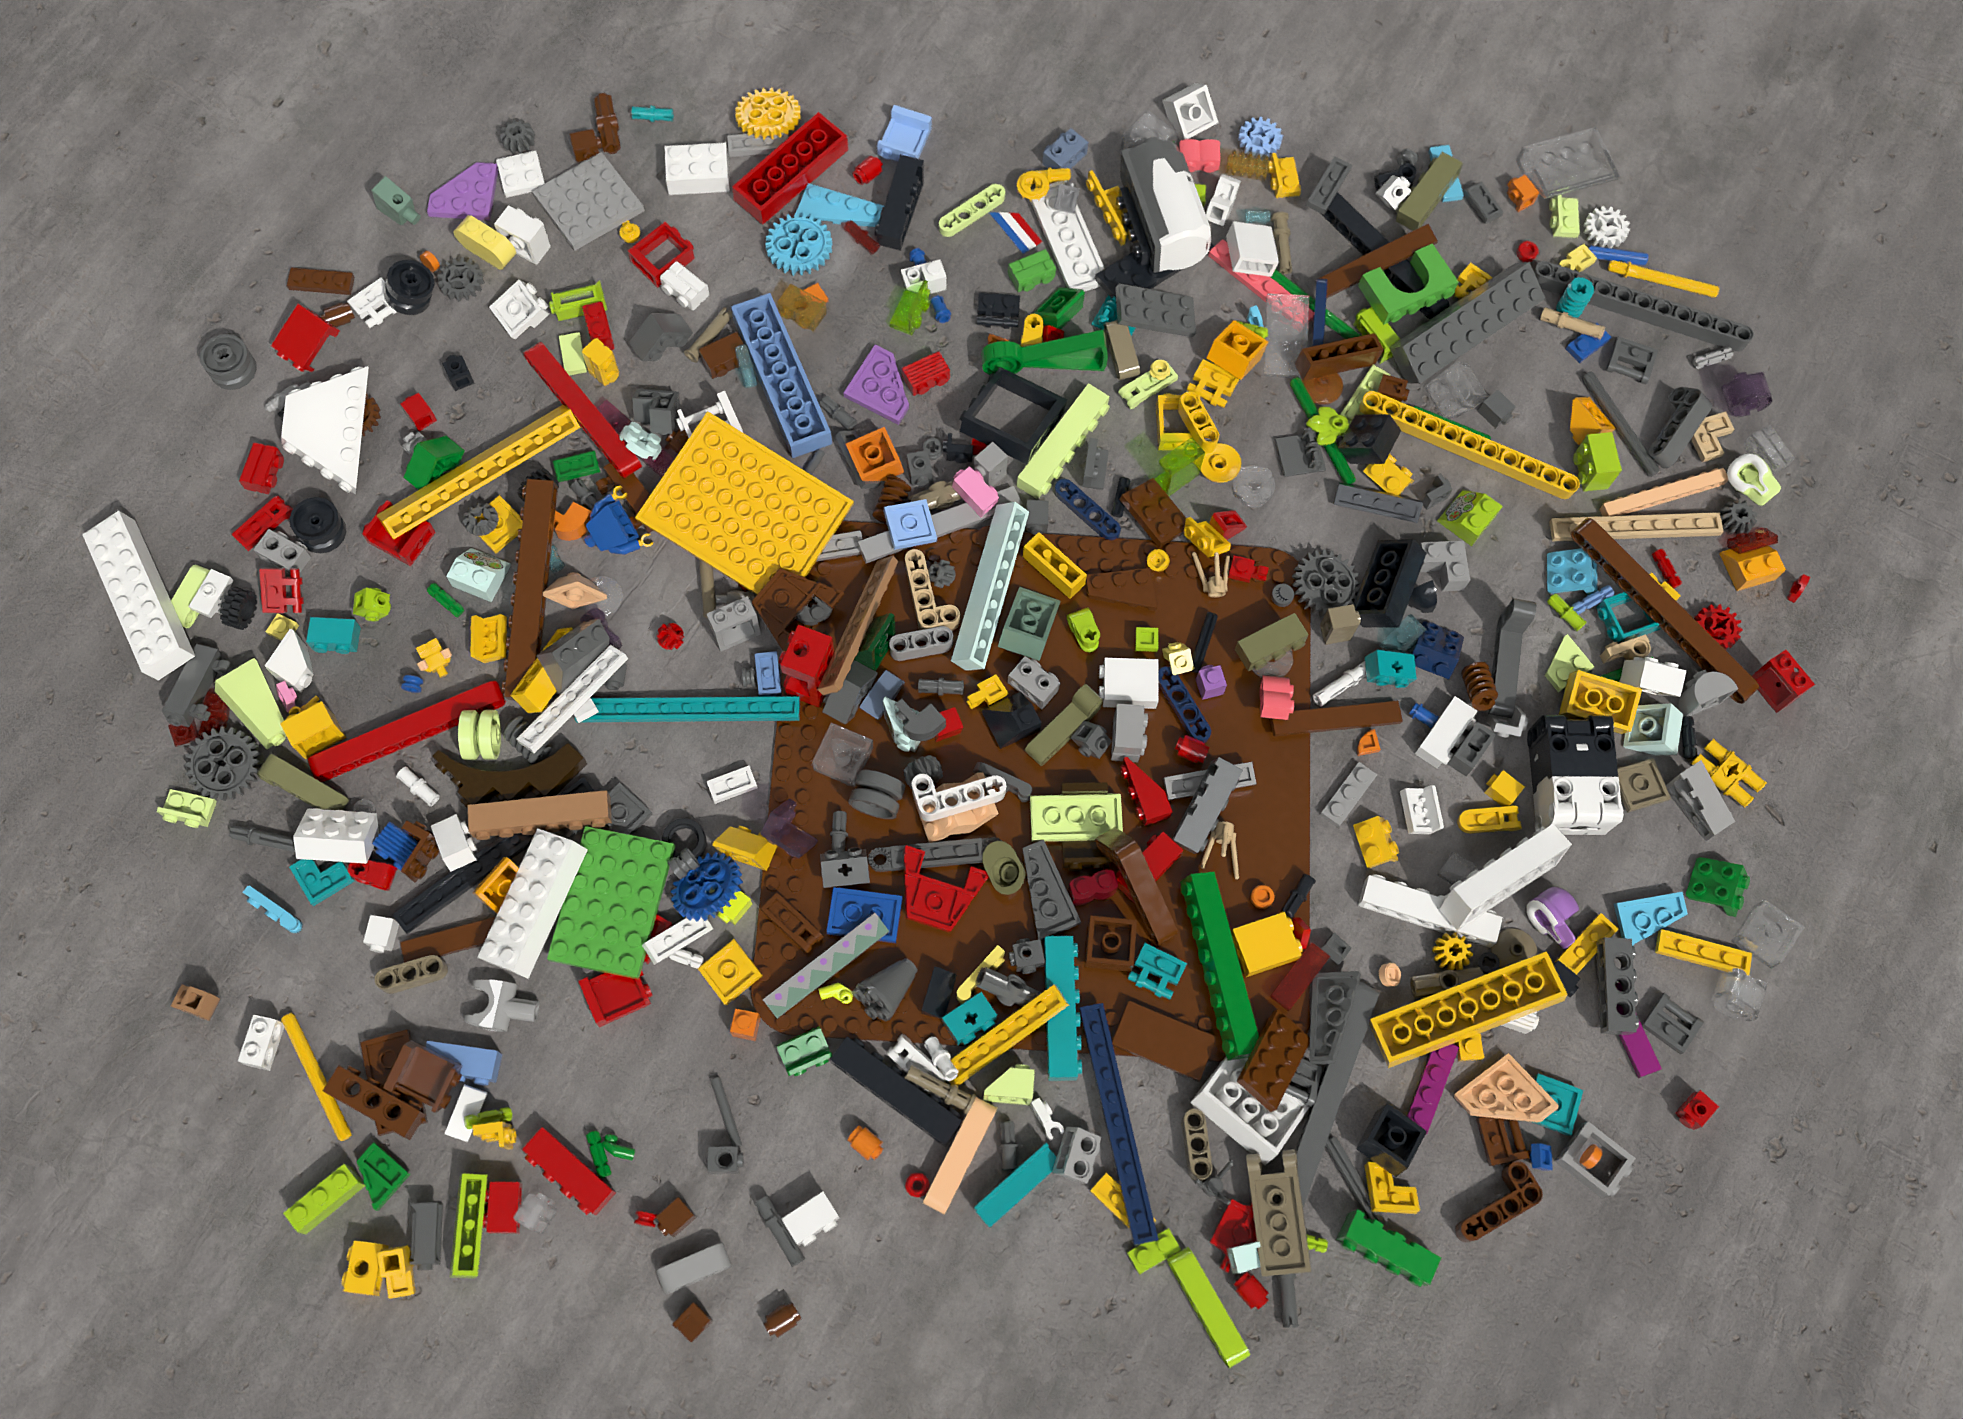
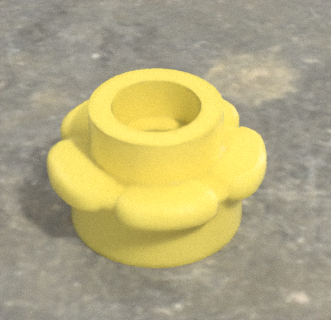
M1156 360L1150 366V375L1153 378L1164 380L1170 374L1169 365L1164 360Z

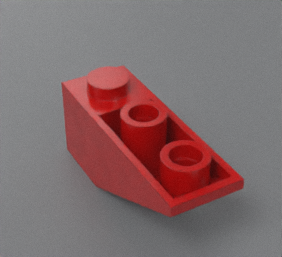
M1124 757L1120 771L1122 777L1128 780V793L1131 800L1135 799L1137 805L1135 811L1139 821L1142 820L1144 826L1169 819L1172 809L1165 791L1128 757Z

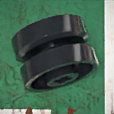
M402 260L395 262L389 268L384 287L386 302L396 312L404 315H416L424 312L429 307L435 285L434 276L425 265L417 261Z
M313 497L303 500L292 510L289 518L290 527L300 543L313 553H327L338 548L344 541L347 532L346 524L332 502L325 498Z

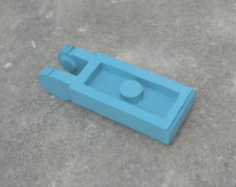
M250 885L245 888L243 893L249 897L246 900L257 909L263 906L267 909L264 914L274 921L280 918V925L291 933L297 934L301 931L303 925L297 918Z

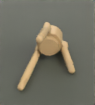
M1193 552L1192 556L1203 584V591L1208 592L1209 597L1224 596L1226 594L1225 591H1228L1227 579L1230 556H1226L1222 580L1220 576L1219 553L1215 552V576L1210 577L1207 582L1197 554Z
M1218 822L1216 830L1211 831L1210 840L1200 868L1203 869L1205 867L1214 841L1217 839L1216 842L1222 844V857L1226 856L1227 844L1231 843L1234 878L1239 879L1235 842L1236 833H1233L1234 825L1232 823Z

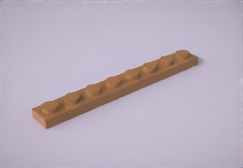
M894 556L876 562L817 689L822 695L836 693L843 687L846 675L851 669V664L858 654L861 642L866 636V631L873 621L876 609L879 607L881 598L895 572L898 560Z

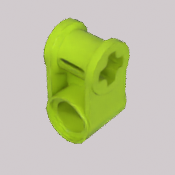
M1087 607L1068 614L1067 621L1069 627L1074 633L1080 648L1085 652L1095 651L1098 648L1100 632L1090 609Z

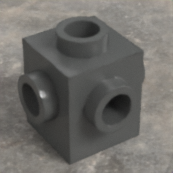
M1083 721L1071 737L1078 745V751L1082 755L1100 759L1112 742L1106 735L1107 731L1102 726Z
M1029 938L1020 939L1016 941V944H1013L1012 952H1009V960L1011 966H1015L1016 972L1022 971V974H1029L1035 972L1036 968L1044 967L1045 960L1040 940L1030 941Z

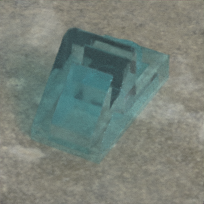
M1410 614L1401 622L1400 627L1395 628L1380 646L1384 651L1405 653L1427 629Z

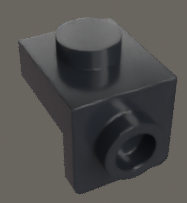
M948 433V440H943V453H947V461H955L960 464L972 462L973 445L952 444V433Z

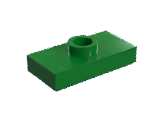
M595 450L553 461L559 483L600 473Z

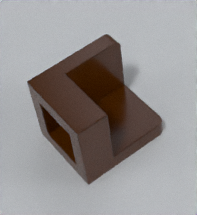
M693 1302L672 1325L689 1342H693L713 1321Z

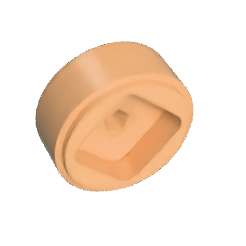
M1386 963L1380 967L1379 978L1382 984L1386 987L1399 984L1401 972L1395 963Z

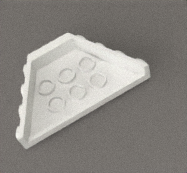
M369 366L365 368L356 367L348 374H337L326 382L318 381L312 383L309 388L303 390L295 389L289 392L285 399L281 435L283 448L290 454L296 453L309 467L315 466L325 478L335 480L339 483L338 485L341 489L348 493L351 491L355 495Z

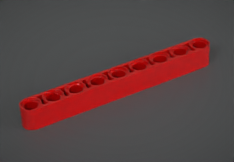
M541 341L523 352L530 366L561 404L572 411L580 427L623 479L642 467L637 456L626 447L627 444L623 440H620L618 433Z
M490 681L314 754L307 761L313 777L320 782H324L458 726L463 710H476L480 716L483 710H496L504 706L506 700L498 682Z

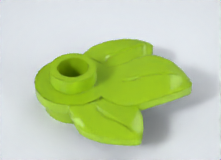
M1319 407V415L1311 417L1307 421L1306 426L1319 433L1317 437L1318 445H1329L1334 443L1338 436L1346 433L1349 428V422L1344 416L1338 415L1333 408ZM1335 423H1341L1342 426L1338 427Z

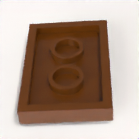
M1154 478L1124 493L1119 500L1158 548L1184 534L1186 517Z

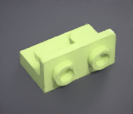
M1557 191L1549 203V210L1552 211L1550 228H1553V236L1577 238L1580 234L1578 199L1562 198V192Z
M170 789L164 807H158L156 812L162 815V819L167 822L176 823L178 820L185 822V825L193 828H198L199 825L208 827L217 801L208 797Z

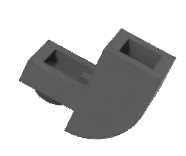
M902 699L895 704V717L904 725L903 734L909 739L926 741L935 737L946 727V719L932 704H929L918 715Z

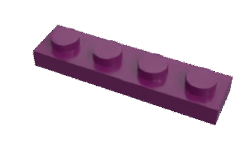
M1453 1044L1430 1052L1407 1113L1409 1119L1427 1131L1426 1134H1428L1459 1047Z

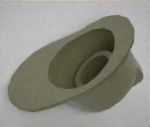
M1003 841L990 843L983 852L982 861L984 868L996 891L1006 895L1013 894L1021 888L1024 882L1025 868L1011 845Z

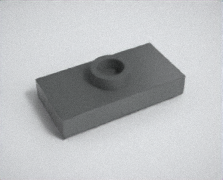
M1482 181L1464 190L1463 194L1485 224L1503 215V210Z

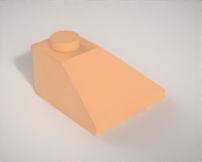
M575 572L558 578L543 591L544 597L571 609L607 599V595L591 580Z

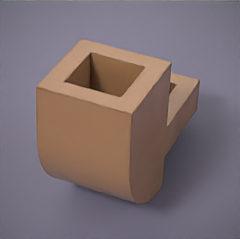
M181 985L171 1007L210 1021L220 998L197 988Z

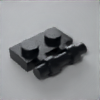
M979 292L978 315H986V317L977 316V325H985V328H991V326L1004 327L1003 329H1010V327L1018 328L1019 319H1010V317L1019 318L1020 295ZM992 316H1002L1004 318H992Z

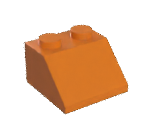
M885 427L846 443V447L862 481H886L887 476H898L904 473L901 461Z

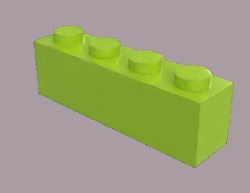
M462 1174L459 1177L450 1268L451 1278H476L478 1276L487 1175Z

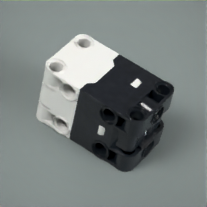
M1542 715L1527 733L1535 809V831L1541 827L1546 829L1550 825H1555L1563 835H1606L1623 820L1613 717L1611 715H1590L1584 720H1566L1564 715Z

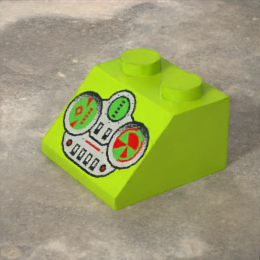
M1462 490L1437 522L1472 547L1496 518L1503 506L1485 493Z

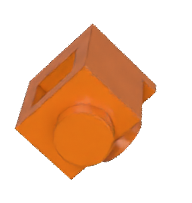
M1526 175L1520 178L1515 177L1507 184L1509 188L1507 194L1510 200L1517 205L1515 209L1517 212L1533 205L1540 193Z

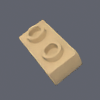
M1646 634L1640 637L1633 635L1626 638L1623 643L1613 642L1605 646V651L1600 655L1603 664L1623 656L1626 660H1633L1634 657L1645 658L1651 651ZM1634 648L1638 649L1641 654L1636 653Z

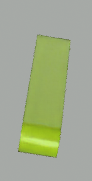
M1186 1247L1169 1257L1167 1262L1226 1366L1231 1368L1248 1358L1250 1353L1191 1249Z

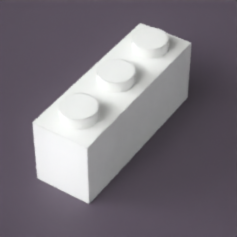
M1455 696L1415 754L1437 769L1442 763L1446 765L1453 756V753L1450 752L1454 746L1458 748L1465 737L1462 735L1464 730L1467 729L1469 731L1476 722V719L1473 717L1477 710Z

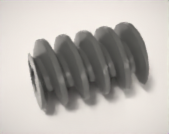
M518 716L506 726L504 739L510 741L511 746L516 747V750L522 753V756L528 759L531 765L537 764L550 754L552 747L546 748L548 740L535 753L522 746L517 741V738L530 726V723L528 721L522 723L524 717Z

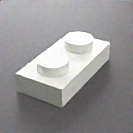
M750 766L707 781L715 804L757 789Z

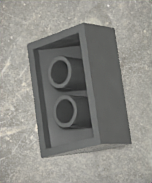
M599 619L582 622L536 655L558 694L563 693L609 647L610 638Z

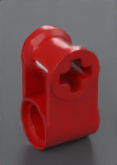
M368 860L367 864L350 862L348 865V873L357 882L385 891H390L397 872V868L392 865Z

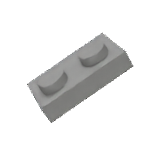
M1515 705L1512 718L1488 714L1487 723L1498 736L1509 737L1510 734L1521 737L1522 730L1525 731L1527 728L1528 718L1521 708Z

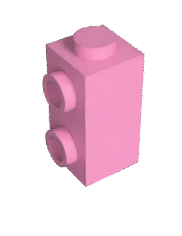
M969 466L965 471L961 469L954 475L952 488L980 517H983L997 505L999 499L997 491L983 481V476L977 470L974 471Z

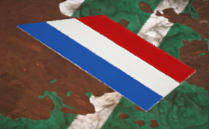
M989 212L1023 254L1043 242L1019 213Z

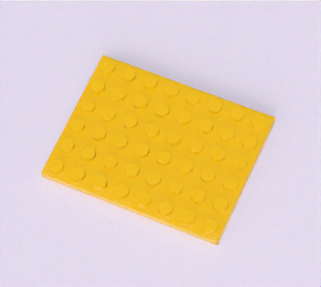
M707 411L635 518L758 595L780 568L806 577L854 505V501Z

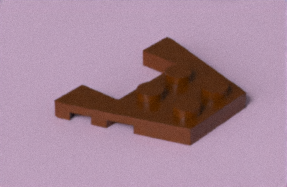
M780 568L753 599L752 604L782 651H787L790 633L786 629L810 600L815 596L833 610L845 593L839 589L830 588L825 584L808 580L803 576Z

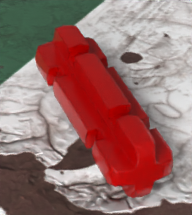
M1656 550L1652 556L1655 562H1658L1657 565L1664 578L1668 579L1667 583L1673 589L1679 587L1682 581L1679 576L1675 575L1677 572L1670 559H1666L1667 554L1665 550Z

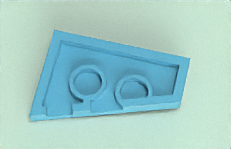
M1683 892L1614 904L1621 938L1632 939V946L1688 914Z

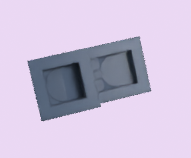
M885 670L860 705V708L876 719H880L884 713V698L886 697L894 701L905 682Z

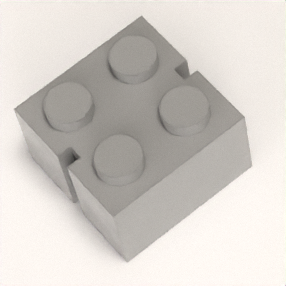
M1117 704L1113 717L1111 761H1123L1124 757H1128L1132 762H1138L1140 755H1144L1147 735L1143 734H1145V727L1148 724V714L1144 713L1143 705Z

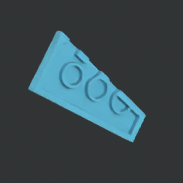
M808 183L796 213L801 218L806 213L807 219L813 215L814 222L820 219L821 221H833V224L847 222L857 226L876 227L877 223L880 224L881 211L885 206Z

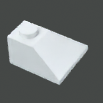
M289 629L265 667L279 682L285 681L288 687H292L294 690L302 693L304 688L310 685L314 674L306 644L294 630Z

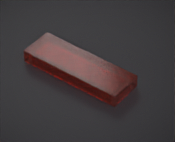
M1311 942L1270 998L1289 1012L1330 956Z

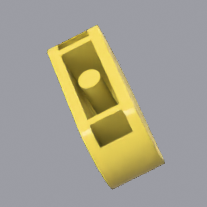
M471 215L466 216L454 230L456 239L467 250L497 269L502 270L516 255V249L505 236Z

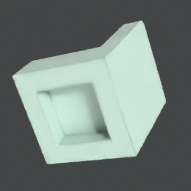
M1260 1242L1227 1249L1233 1274L1260 1267L1257 1248L1261 1247Z

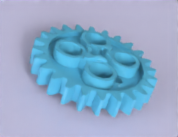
M795 213L794 218H791L788 214L786 221L779 218L780 224L773 223L774 229L768 230L769 235L766 236L767 243L765 245L767 255L771 257L772 264L776 263L777 269L783 267L784 273H787L790 269L792 270V275L799 271L800 275L803 276L804 270L811 274V268L818 271V264L824 266L825 259H830L829 253H832V238L830 231H827V225L821 226L820 219L814 222L813 215L807 219L806 213L802 215V218Z

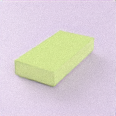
M580 332L559 336L565 371L569 375L586 373L587 369L582 354L583 346Z

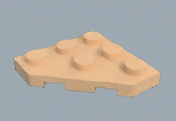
M1509 1053L1454 1094L1457 1102L1471 1116L1540 1123L1558 1109V1104Z

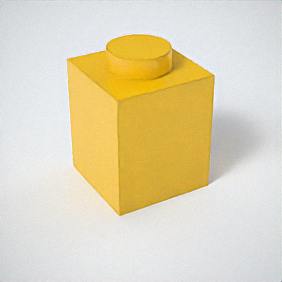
M1503 770L1498 776L1496 774L1492 775L1486 783L1489 787L1484 793L1499 805L1505 807L1510 806L1525 786Z

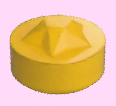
M1155 549L1147 556V564L1154 571L1161 572L1169 565V556L1163 550Z

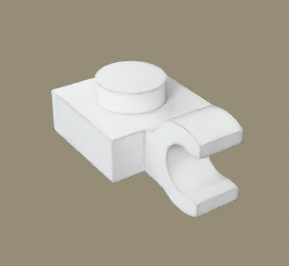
M1040 1098L1031 1102L1030 1107L1041 1126L1045 1129L1046 1137L1050 1141L1053 1139L1050 1133L1052 1128H1057L1060 1134L1064 1133L1063 1126L1051 1120L1050 1115L1053 1113L1046 1101L1042 1103Z

